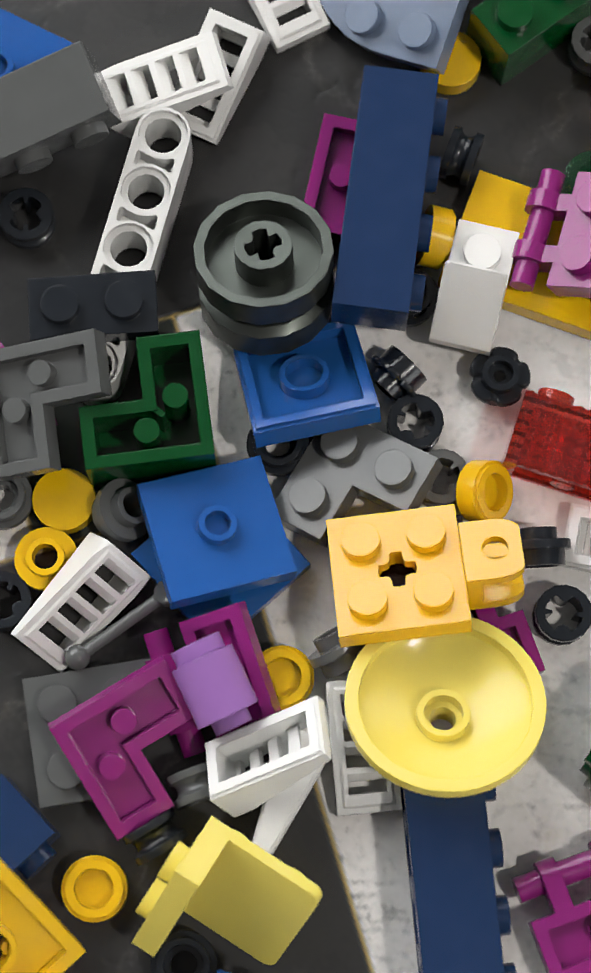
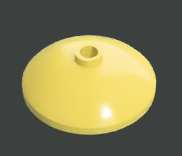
M471 617L472 632L366 644L353 662L347 677L344 703L345 718L348 730L358 751L378 773L396 785L419 794L446 798L465 797L489 791L503 784L517 774L530 760L540 742L545 724L546 695L544 685L534 662L526 651L513 638L495 626ZM443 719L451 723L453 727L449 730H439L434 728L431 723L435 720Z

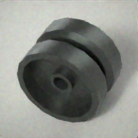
M265 191L241 194L222 203L201 223L193 244L202 318L214 336L235 350L260 356L288 353L312 341L328 323L332 311L334 293V250L331 231L318 211L295 196Z

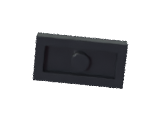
M155 270L27 278L31 342L92 328L104 332L106 342L136 340V337L160 335Z

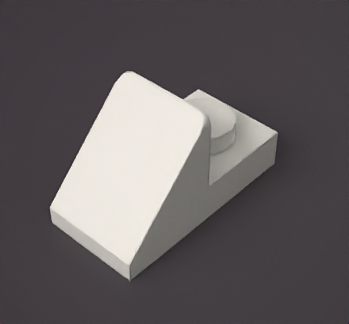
M459 219L449 260L445 261L429 342L490 356L513 265L512 253L516 240L519 239V232Z

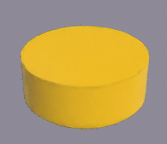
M458 32L444 75L420 69V72L439 74L437 92L440 94L456 95L463 93L475 83L481 66L479 47L471 37Z
M430 204L425 211V214L433 215L429 252L417 251L415 264L438 270L445 264L452 247L456 229V215L452 209Z
M472 460L468 462L461 470L456 484V501L460 513L469 522L503 519L509 511L513 499V483L509 471L501 462L495 460Z
M61 468L60 471L46 473L40 478L33 490L32 505L36 516L45 527L61 530L66 534H72L84 529L92 521V505L96 498V493L93 485L85 475L74 469Z
M285 645L274 646L263 651L262 653L281 710L306 701L310 697L314 686V670L307 656L300 650Z
M90 855L75 861L66 871L61 885L62 899L68 911L76 918L86 922H103L116 916L124 907L129 893L128 879L121 866L115 861L99 855Z

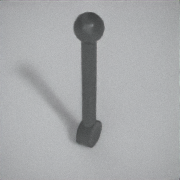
M159 581L155 585L152 597L83 646L74 645L70 647L65 654L67 666L73 670L84 669L89 664L90 656L159 606L170 607L163 582Z

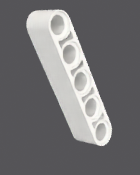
M159 107L149 110L140 118L136 125L91 274L155 270L157 283L193 161L191 130L188 121L180 112L171 108ZM161 138H172L179 142V145L173 151L167 153L156 152L150 148L153 142ZM147 192L156 193L163 198L160 204L151 209H140L132 204L135 198ZM128 248H138L146 253L143 261L131 267L122 266L115 261L117 255ZM136 340L106 342L108 364L112 367L110 372L112 396L87 400L82 403L88 406L113 403L121 396L126 386L137 349Z

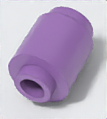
M219 631L171 653L177 667L176 670L172 671V674L198 730L211 724L215 735L218 736L252 720L247 707L259 700L233 645L229 644L226 646Z

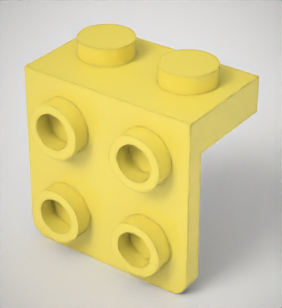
M211 816L191 848L179 841L157 874L156 880L135 911L146 920L131 943L154 957L184 911L261 963L274 965L317 907L322 898V891L318 885L307 879L300 871L281 862L249 841L239 831L229 828Z

